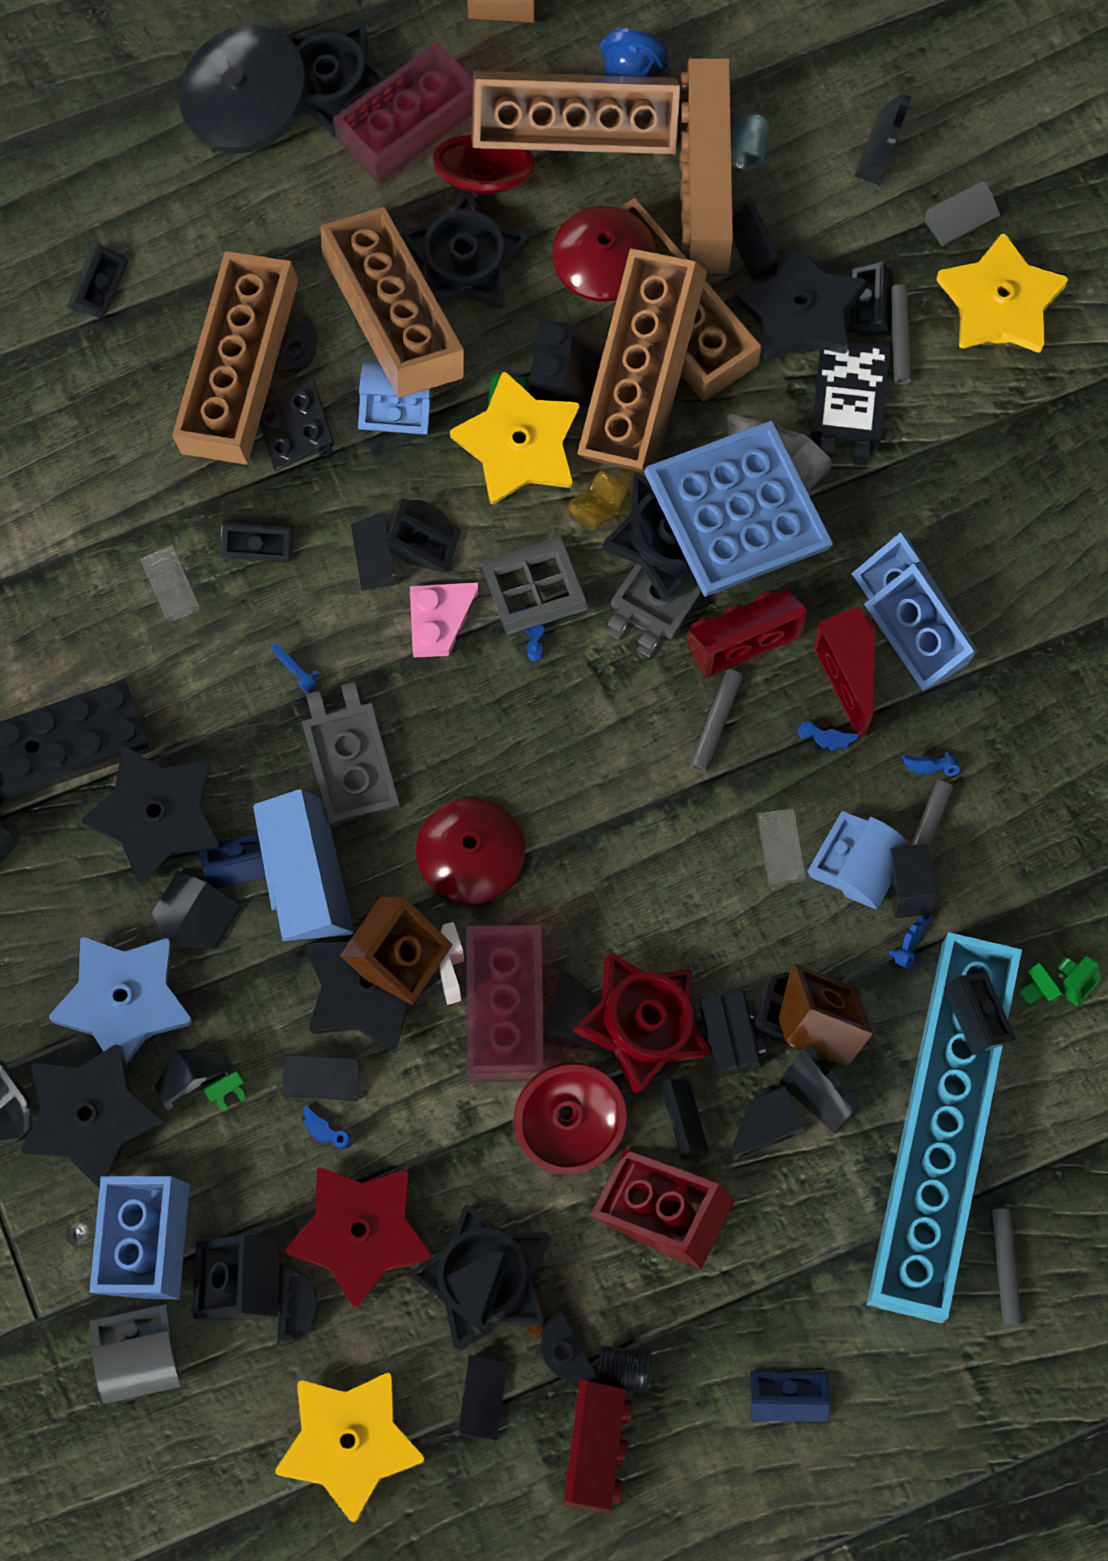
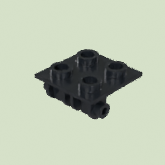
M314 380L264 405L260 426L274 471H278L314 451L319 452L320 456H327L333 452L334 441Z

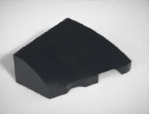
M905 94L898 96L881 109L868 137L854 174L855 177L876 185L880 184L912 100L911 96Z
M562 971L546 1038L581 1045L585 1050L615 1056L613 1052L573 1031L574 1027L602 1000L569 973Z
M808 1044L792 1062L779 1083L785 1086L798 1101L835 1134L855 1113L860 1104L843 1086L832 1070L821 1067L812 1058L817 1051Z

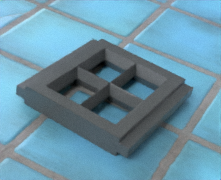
M561 537L480 561L483 574L507 635L588 610L584 594ZM555 558L561 574L536 581L530 566ZM524 568L529 584L504 591L498 576ZM564 580L569 596L544 603L539 587ZM532 590L538 606L512 613L507 597Z

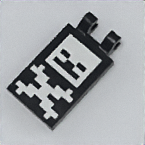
M847 342V353L845 354L820 349L810 437L821 438L818 460L832 462L835 441L840 440L855 442L853 464L867 466L870 444L879 445L881 440L890 346Z

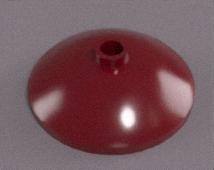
M472 134L457 136L444 141L435 149L433 154V167L443 180L454 187L474 194L488 195L514 189L527 181L534 172L535 160L530 150L473 148Z
M597 206L579 211L563 223L553 242L552 259L557 276L570 291L588 300L611 302L617 301L630 248L656 253V247L650 230L637 216L620 208ZM606 239L609 240L610 243L604 245L599 243V241Z
M463 798L441 806L427 818L417 838L416 859L424 881L439 896L458 904H482L500 897L516 882L524 865L525 842L518 823L504 808L484 799ZM467 839H473L477 844L474 848L467 849L463 846V843Z
M576 1062L557 1064L535 1075L521 1091L514 1109V1131L525 1155L540 1168L557 1174L582 1173L603 1163L619 1145L626 1126L625 1102L617 1085L598 1068ZM562 1107H571V1110L568 1115H559V1111Z

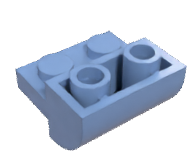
M364 361L359 387L358 429L428 435L432 388L398 398L381 364L377 361Z
M842 811L807 872L811 878L842 890L845 897L877 910L892 884L890 848L910 845L902 835L887 824L873 817H870L867 821Z

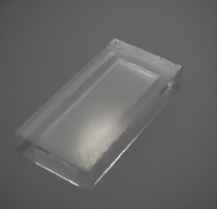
M172 545L140 558L167 623L200 610L197 599Z
M794 809L758 813L757 822L768 886L804 882L806 877Z

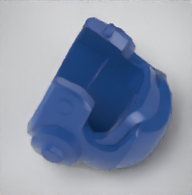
M619 28L615 29L612 33H608L605 39H602L599 49L602 50L601 56L604 57L605 76L656 77L659 72H663L664 68H668L670 63L668 50L664 47V44L659 39L643 32Z

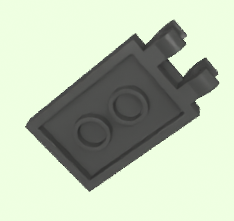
M635 564L611 601V606L617 609V611L608 623L610 628L607 634L620 640L629 622L645 631L639 640L640 646L637 651L650 657L662 635L670 640L674 638L703 594L693 573L691 572L666 602H663L642 566Z
M355 682L341 685L346 707L325 712L320 691L306 695L312 719L304 720L302 724L330 826L400 808L372 703L361 705Z

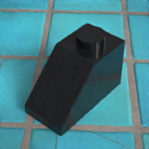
M772 1085L753 1094L755 1099L750 1100L728 1156L731 1163L801 1134L803 1126L785 1086L775 1090Z

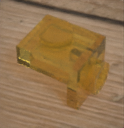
M601 470L596 474L592 485L570 501L566 511L593 532L617 514L627 490L605 471Z

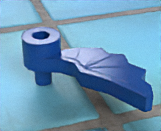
M518 606L519 611L527 609L525 606ZM543 624L525 629V633L530 636L527 655L532 661H538L543 656V648L541 643H539L545 632Z
M274 642L270 646L283 665L300 678L297 685L308 694L317 685L315 680L320 676L319 672L315 670L309 676Z
M804 721L797 729L798 735L801 738L808 739L813 735L815 741L822 748L828 747L831 751L837 748L846 749L849 743H853L858 738L857 734L841 733L833 729L823 731L810 721Z
M945 752L943 754L944 758L941 759L906 754L902 756L908 771H915L917 775L923 773L929 775L943 769L947 776H954L960 771L957 758L951 756L950 752Z
M928 915L919 916L906 933L902 949L899 951L890 950L889 956L895 958L896 964L905 968L911 967L915 958L911 950L920 940L933 917Z
M308 1106L304 1107L303 1114L306 1118L303 1125L309 1129L310 1137H315L318 1142H333L340 1149H348L351 1146L352 1137L348 1133L333 1131L329 1122L321 1119Z

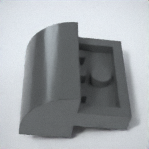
M166 1304L90 1321L93 1366L104 1404L181 1387L177 1354L173 1345L169 1311Z

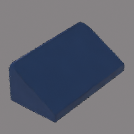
M258 833L219 842L217 850L200 851L206 882L216 889L266 877Z
M750 1371L751 1420L825 1422L828 1420L830 1409L828 1373Z

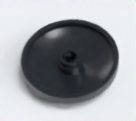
M244 25L228 29L207 41L189 61L179 87V105L183 119L194 135L212 149L226 153H246L261 149L284 135L299 117L305 105L309 88L307 66L293 42L273 28L260 25Z

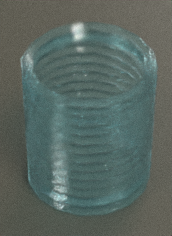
M745 113L734 119L731 134V163L741 169H756L763 165L770 127L769 122L764 117Z

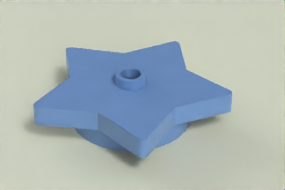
M82 937L80 940L79 982L52 1011L49 1019L54 1024L94 1035L103 1052L115 1044L121 1045L124 1050L126 1065L143 1042L151 1036L192 1025L190 1016L168 987L172 948L170 940L167 938L123 952ZM121 993H128L126 1000L123 1002L115 1001Z

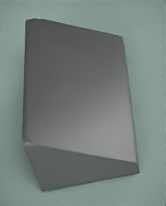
M982 180L930 207L927 210L925 223L941 246L944 247L1000 218V213L989 186L985 180Z

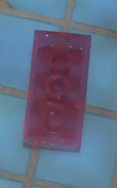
M436 41L333 118L336 140L380 184L472 115L473 78Z
M541 925L466 926L468 1082H529L535 1075L543 1071Z

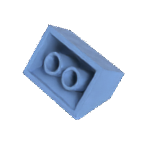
M172 1176L101 1177L90 1293L140 1299H180L190 1184Z

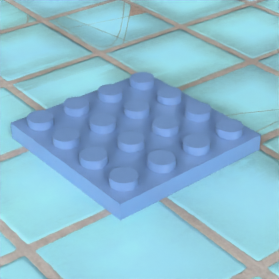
M772 421L649 465L644 471L704 597L826 551L833 545Z

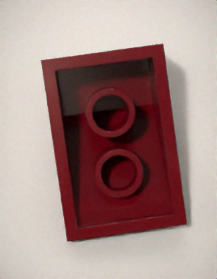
M857 606L820 621L813 649L860 740L866 736L873 716L874 635H876V629L870 616H864L860 607Z
M624 1149L590 1216L670 1258L702 1269L734 1201L721 1185L716 1182Z

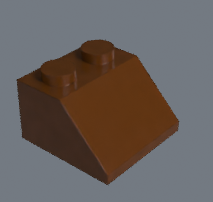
M380 897L340 956L364 979L407 1003L413 1004L453 944L406 898Z
M794 963L790 969L778 1018L786 1042L798 1050H802L810 1044L817 1051L816 1054L829 1062L836 1061L849 1066L873 1034L856 988Z

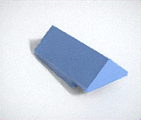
M900 532L851 573L869 599L864 605L922 691L931 688L969 664L977 649L904 532Z
M299 789L255 804L253 808L271 909L277 910L282 941L353 935L354 928L323 799Z

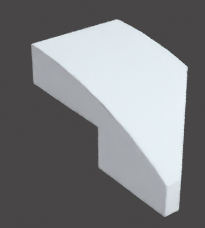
M454 922L444 924L441 933L453 944L439 965L447 1005L462 1001L459 984L452 965L463 962L464 955Z

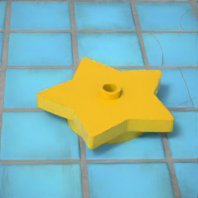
M1001 234L978 263L940 270L936 280L959 307V347L961 349L985 342H1012L1040 353L1044 346L1043 311L1062 292L1068 278L1028 265L1007 235Z
M503 372L487 411L450 430V437L482 462L491 504L497 503L522 486L530 483L565 488L572 486V478L563 442L578 413L579 404L576 402L536 400L508 373ZM522 435L526 437V440L518 444L513 441L512 437Z
M385 1373L347 1392L306 1381H299L297 1386L302 1430L275 1470L276 1474L282 1477L322 1484L351 1522L358 1520L381 1479L422 1464L425 1460L423 1455L394 1424L392 1376L389 1373ZM347 1433L355 1437V1445L350 1449L343 1448L340 1443L341 1437Z

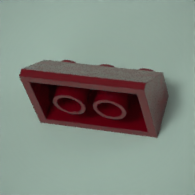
M786 589L776 593L774 590H770L759 595L755 602L748 605L737 604L725 610L722 616L712 620L710 618H703L695 622L691 629L688 630L687 645L704 679L801 638L807 611L804 605Z
M586 1380L579 1381L563 1506L610 1512L612 1503H620L622 1480L615 1479L617 1463H625L627 1440L620 1439L622 1423H630L632 1400H625V1389Z

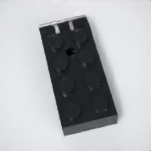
M123 679L0 721V805L120 763L123 747H127L140 755L150 753L151 750L126 680ZM32 747H39L37 752L29 753Z

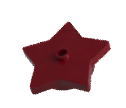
M614 953L605 957L602 1001L574 1027L573 1031L614 1053L634 1093H638L645 1088L666 1062L703 1059L711 1053L693 1022V1011L690 1003L692 971L690 969L666 973L645 972Z
M317 1168L315 1216L285 1251L292 1258L331 1270L354 1309H358L385 1272L423 1263L431 1259L430 1252L406 1220L409 1184L408 1171L402 1170L361 1184L327 1169ZM357 1224H364L366 1226V1233L362 1237H356L352 1234V1228Z

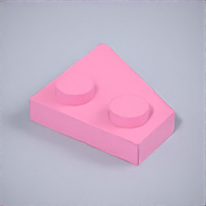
M478 583L410 586L413 658L449 656L455 644L457 633L462 629L467 618V612L472 601L478 595Z

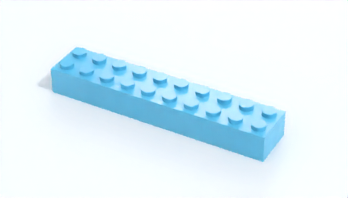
M948 932L942 943L866 1305L941 1324L948 1319L1002 1046L977 1055L971 1053L946 996L944 987L960 976L986 970L1008 1019L1022 949Z

